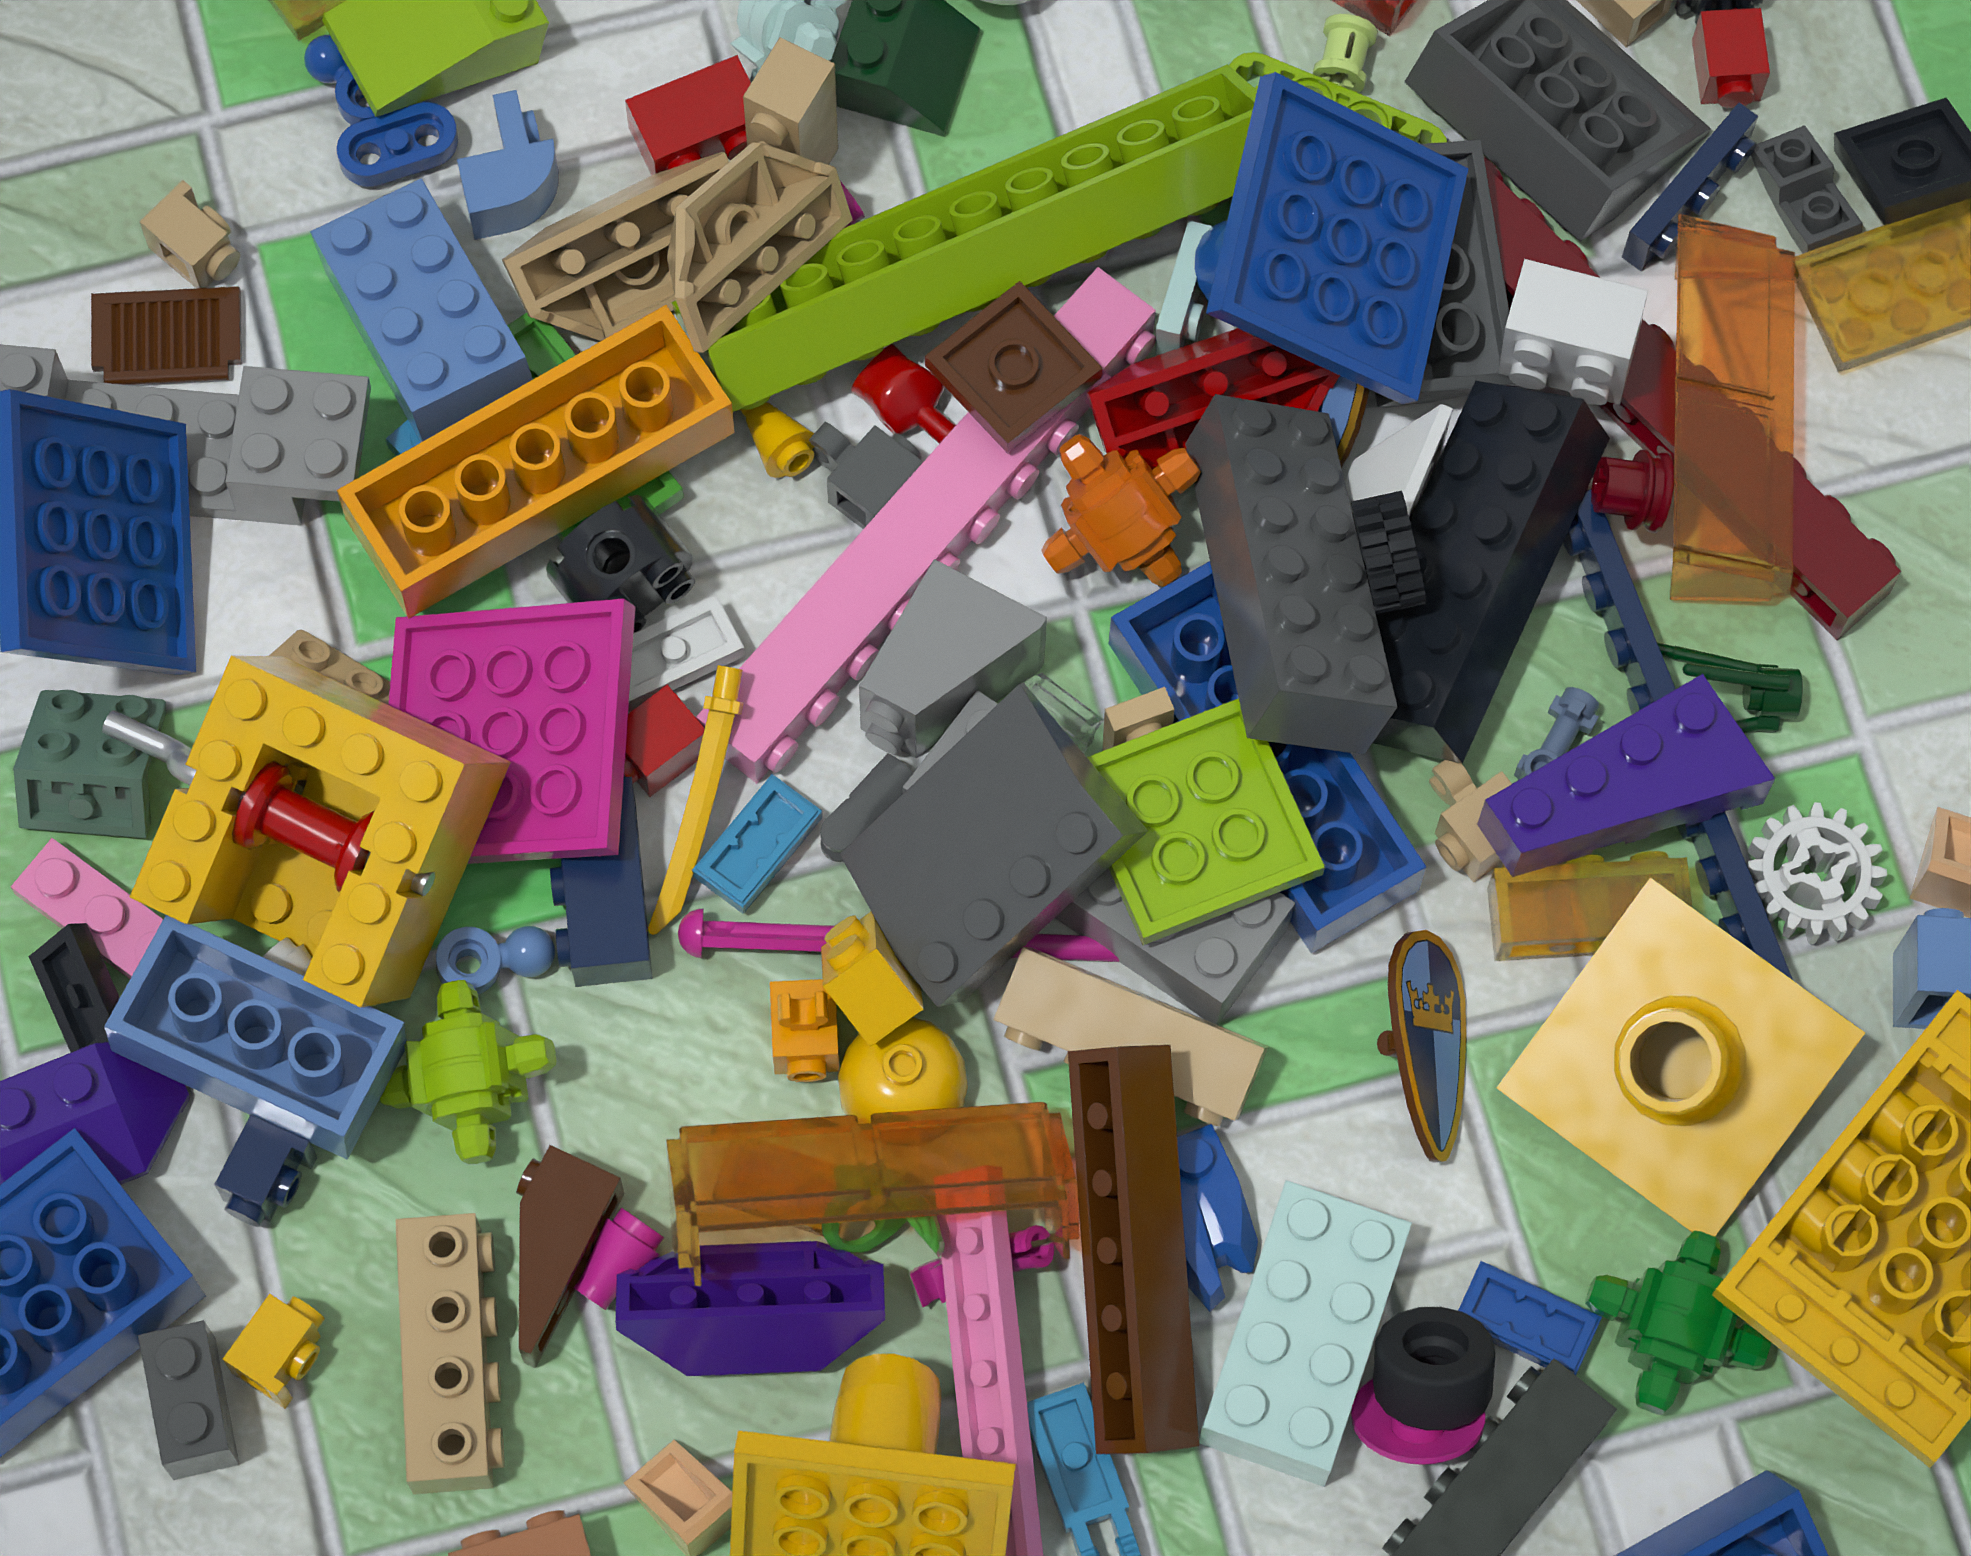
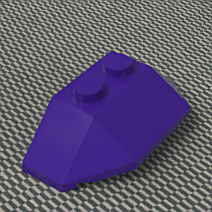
M109 1042L91 1044L1 1080L0 1185L74 1128L120 1185L147 1175L166 1143L180 1112H183L190 1100L186 1085L111 1051Z
M819 1241L684 1246L649 1261L637 1271L629 1269L617 1274L616 1331L686 1376L821 1371L885 1321L883 1264L871 1259L864 1262L848 1251L836 1250L830 1245Z

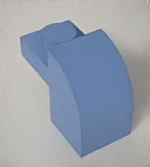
M517 90L492 95L504 149L457 159L475 240L514 232L529 226L548 210L557 193L559 171L554 140L540 141L534 111L521 112Z

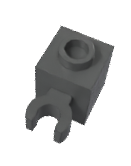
M826 421L809 439V442L815 446L812 449L815 454L814 459L827 469L833 471L827 478L828 503L862 529L869 524L923 463L920 452L908 439L897 433L890 437L876 425L872 427L856 446L852 445L837 428Z

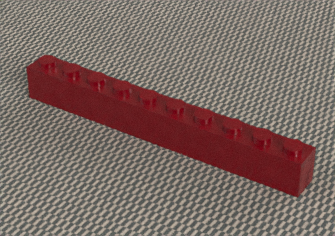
M1484 157L1509 312L1524 259L1599 277L1589 267L1588 259L1583 251L1572 241H1563L1546 225L1545 217L1540 209L1529 199H1519L1504 184L1503 177L1497 167ZM1642 318L1621 402L1616 404L1607 401L1605 404L1598 406L1643 450H1648L1652 457H1656L1661 452L1669 453L1673 460L1674 481L1820 625L1838 640L1891 593L1901 573V570L1896 566L1894 556L1883 543L1874 538L1868 539L1851 522L1849 512L1838 499L1831 495L1824 496L1807 479L1803 466L1795 457L1787 452L1780 453L1763 436L1760 425L1751 414L1743 409L1736 410L1720 395L1718 386L1709 373L1701 367H1692L1675 351L1672 339L1660 326L1656 324L1649 325Z

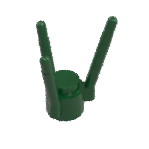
M1657 642L1662 656L1688 663L1682 669L1685 675L1698 677L1703 674L1707 680L1743 685V707L1745 710L1755 711V717L1736 721L1743 733L1753 731L1778 732L1780 718L1796 719L1798 717L1803 694L1802 675L1799 669L1778 668V665L1755 664Z

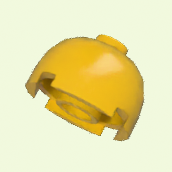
M915 1017L910 1018L871 1047L859 1033L846 1049L838 1074L841 1108L853 1129L873 1144L887 1147L888 1144L895 1147L909 1146V1149L923 1148L945 1136L961 1117L968 1090L965 1061L951 1037L932 1022Z

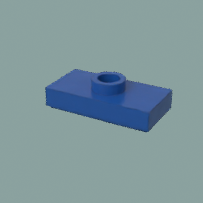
M1480 1261L1458 1311L1464 1312L1481 1322L1493 1337L1494 1344L1545 1368L1555 1358L1574 1375L1579 1370L1602 1318L1483 1261Z

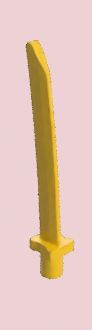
M717 665L712 697L705 696L703 708L709 709L675 847L648 926V931L652 935L658 934L682 911L693 876L692 870L697 864L719 786L735 714L742 715L744 702L737 700L743 669Z

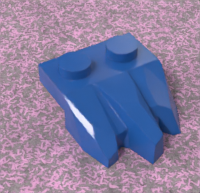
M1212 1124L1177 1137L1188 1288L1209 1312L1225 1298L1218 1268L1228 1265L1240 1273L1253 1272L1258 1246V1238L1238 1177Z

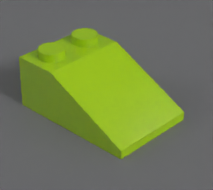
M346 0L325 12L322 18L326 29L375 117L537 64L549 25V21L537 0Z

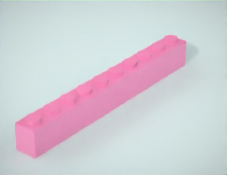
M1099 267L1093 271L1054 317L1103 368L1102 378L1009 453L1005 452L969 412L960 420L739 668L743 669L737 701L744 702L742 715L735 714L725 756L728 762L756 784L769 770L777 773L787 765L798 748V743L795 740L811 723L815 727L821 725L837 706L839 696L836 694L851 677L858 681L865 676L879 652L878 646L892 631L933 560L935 559L957 570L960 564V559L957 557L969 543L973 541L978 545L990 535L999 521L1000 514L997 512L1011 496L1016 500L1023 497L1039 475L1038 465L1050 452L1059 455V448L1076 435L1079 428L1076 422L1091 407L1087 392L1122 371L1128 364L1137 363L1147 357L1156 342V337L1153 335L1156 310ZM703 708L696 718L705 728L709 709Z

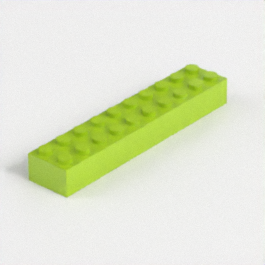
M1227 64L842 229L704 353H698L732 402V411L753 409L766 403L772 395L792 386L817 382L827 374V371L850 361L870 359L878 355L885 346L903 338L928 334L947 319L966 311L975 312L983 310L1019 281L1026 288L1041 285L1058 271L1077 263L1083 264L1099 260L1106 255L1109 249L1132 239L1152 237L1169 223L1188 215L1194 216L1210 212L1218 205V202L1233 196L1257 90ZM675 300L671 303L675 311L678 323L688 336L678 304Z

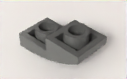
M1805 125L1756 145L1751 157L1777 213L1807 261L1862 239L1863 223L1834 184V165Z

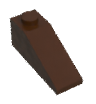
M549 1145L541 1161L533 1158L529 1162L521 1176L516 1191L518 1195L522 1196L520 1201L519 1351L523 1362L534 1368L537 1367L576 1290L574 1286L583 1274L606 1217L612 1220L625 1194L620 1177L552 1145Z

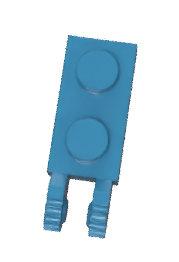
M1084 1382L1027 1402L1030 1436L1065 1534L1071 1533L1077 1556H1100L1097 1547L1093 1545L1087 1526L1109 1518L1116 1538L1115 1544L1119 1556H1141L1126 1513L1129 1512V1504L1110 1454H1096L1093 1405Z

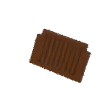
M239 286L91 294V368L93 372L104 371V383L142 385L223 381L230 378L229 365H242L241 290Z

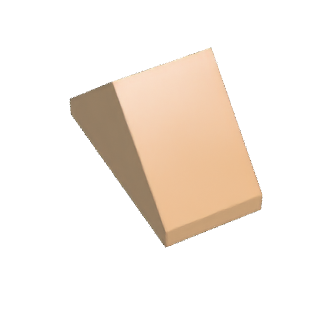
M1937 807L1910 899L1938 908L1960 910L1964 913L1965 917L1971 918V817Z
M675 1439L624 1482L632 1495L686 1556H699L731 1528L732 1491Z

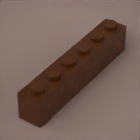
M1171 1044L1117 1046L1068 1051L1096 1454L1152 1453L1198 1447L1199 1432Z

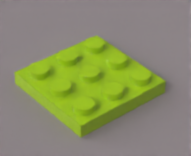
M1239 698L1087 757L1148 830L1141 839L1109 867L1142 945L1154 942L1323 875L1325 866L1268 741L1247 738Z

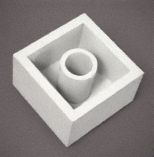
M1524 259L1505 326L1498 374L1509 376L1513 383L1528 389L1538 390L1549 386L1569 391L1572 397L1584 399L1587 404L1603 405L1607 401L1620 404L1638 340L1649 290Z

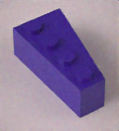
M1701 674L1485 799L1477 825L1510 875L1515 877L1590 855L1593 850L1623 841L1625 844L1648 838L1650 833L1684 823L1686 826L1707 821L1715 814L1739 807L1741 810L1761 805L1764 803L1775 778L1710 683Z

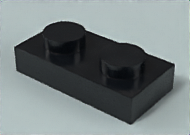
M67 924L28 957L71 1053L94 1043L109 1042L104 1026L120 997L88 924Z

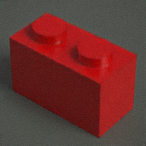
M738 55L625 100L629 130L651 176L720 152H725L727 158L732 160L747 147L743 96L751 82Z

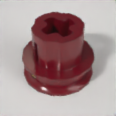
M1640 449L1634 455L1632 461L1602 457L1597 464L1592 481L1591 503L1593 504L1594 512L1624 516V522L1630 530H1637L1644 525L1648 532L1658 533L1667 519L1674 489V467L1670 454L1661 452L1656 457H1652L1648 450Z

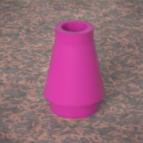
M621 1207L612 1221L606 1217L583 1274L574 1286V1289L601 1308L607 1310L611 1302L616 1298L617 1274L629 1269L637 1271L649 1261L659 1257L660 1254L656 1252V1249L665 1237Z

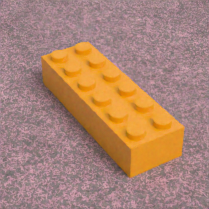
M664 305L339 488L337 493L347 523L409 619L592 515L604 506L613 503L734 433L732 402L700 354L693 350L690 339L668 306Z

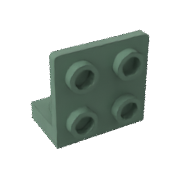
M74 690L41 691L13 768L19 828L146 838L151 824L148 770L153 756L104 734L102 728L108 714L115 710L161 732L166 716L165 700L142 698L137 695L117 696L80 693Z

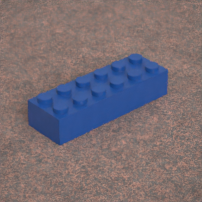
M1210 561L1111 617L1109 646L1141 695L1162 687L1166 688L1175 709L1173 724L1239 698ZM1268 741L1325 866L1323 875L1280 892L1295 902L1290 922L1312 954L1418 892L1426 871V865L1351 753Z

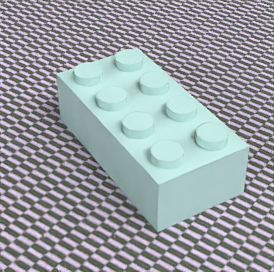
M1288 1180L1285 1181L1201 1430L1199 1444L1325 1487L1412 1222Z

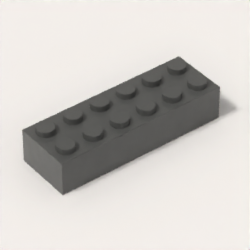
M1215 394L1185 445L1186 450L1201 470L1198 479L1194 482V488L1247 738L1364 755L1397 709V703L1329 413Z

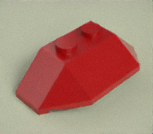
M1237 328L1131 364L1087 392V396L1104 451L1109 453L1117 450L1122 458L1125 459L1131 451L1138 450L1153 470L1159 466L1157 459L1174 449H1186V441L1215 394L1318 411L1330 388H1333L1340 375Z

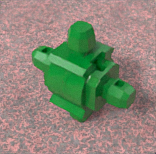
M1694 1230L1683 1241L1675 1261L1666 1260L1658 1269L1647 1268L1644 1271L1643 1277L1641 1279L1637 1278L1634 1281L1632 1289L1627 1287L1628 1280L1610 1275L1596 1276L1591 1282L1585 1300L1586 1306L1592 1312L1611 1321L1617 1316L1622 1318L1615 1343L1621 1347L1631 1348L1628 1362L1637 1368L1643 1369L1639 1374L1635 1391L1636 1405L1641 1409L1662 1415L1673 1405L1681 1386L1680 1383L1691 1384L1699 1376L1711 1375L1715 1366L1720 1367L1723 1365L1725 1356L1729 1357L1728 1364L1748 1370L1760 1369L1767 1360L1771 1342L1745 1323L1739 1328L1735 1327L1738 1315L1712 1296L1713 1292L1723 1281V1278L1713 1275L1717 1271L1721 1254L1720 1240L1715 1236Z

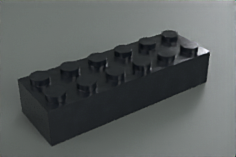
M1475 381L1410 521L1421 568L1426 604L1376 615L1397 709L1378 734L1373 744L1463 764L1588 489L1597 464L1602 458L1610 440V437L1584 399Z

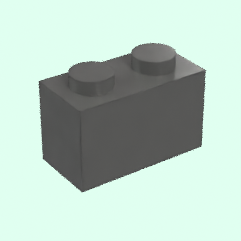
M202 1320L138 1335L159 1453L165 1470L173 1480L239 1465L216 1339L206 1322Z

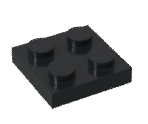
M1947 97L1834 133V152L1884 226L1971 198V131Z

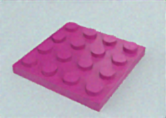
M613 599L418 615L409 619L407 616L396 617L388 705L511 762L467 864L618 855L635 606L627 600Z

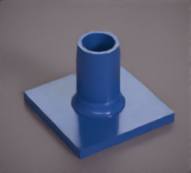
M1277 72L1261 76L1228 219L1212 226L1201 237L1195 251L1194 270L1198 285L1209 301L1206 314L1400 404L1418 401L1469 168Z
M12 389L0 391V652L171 675L196 672L186 423Z

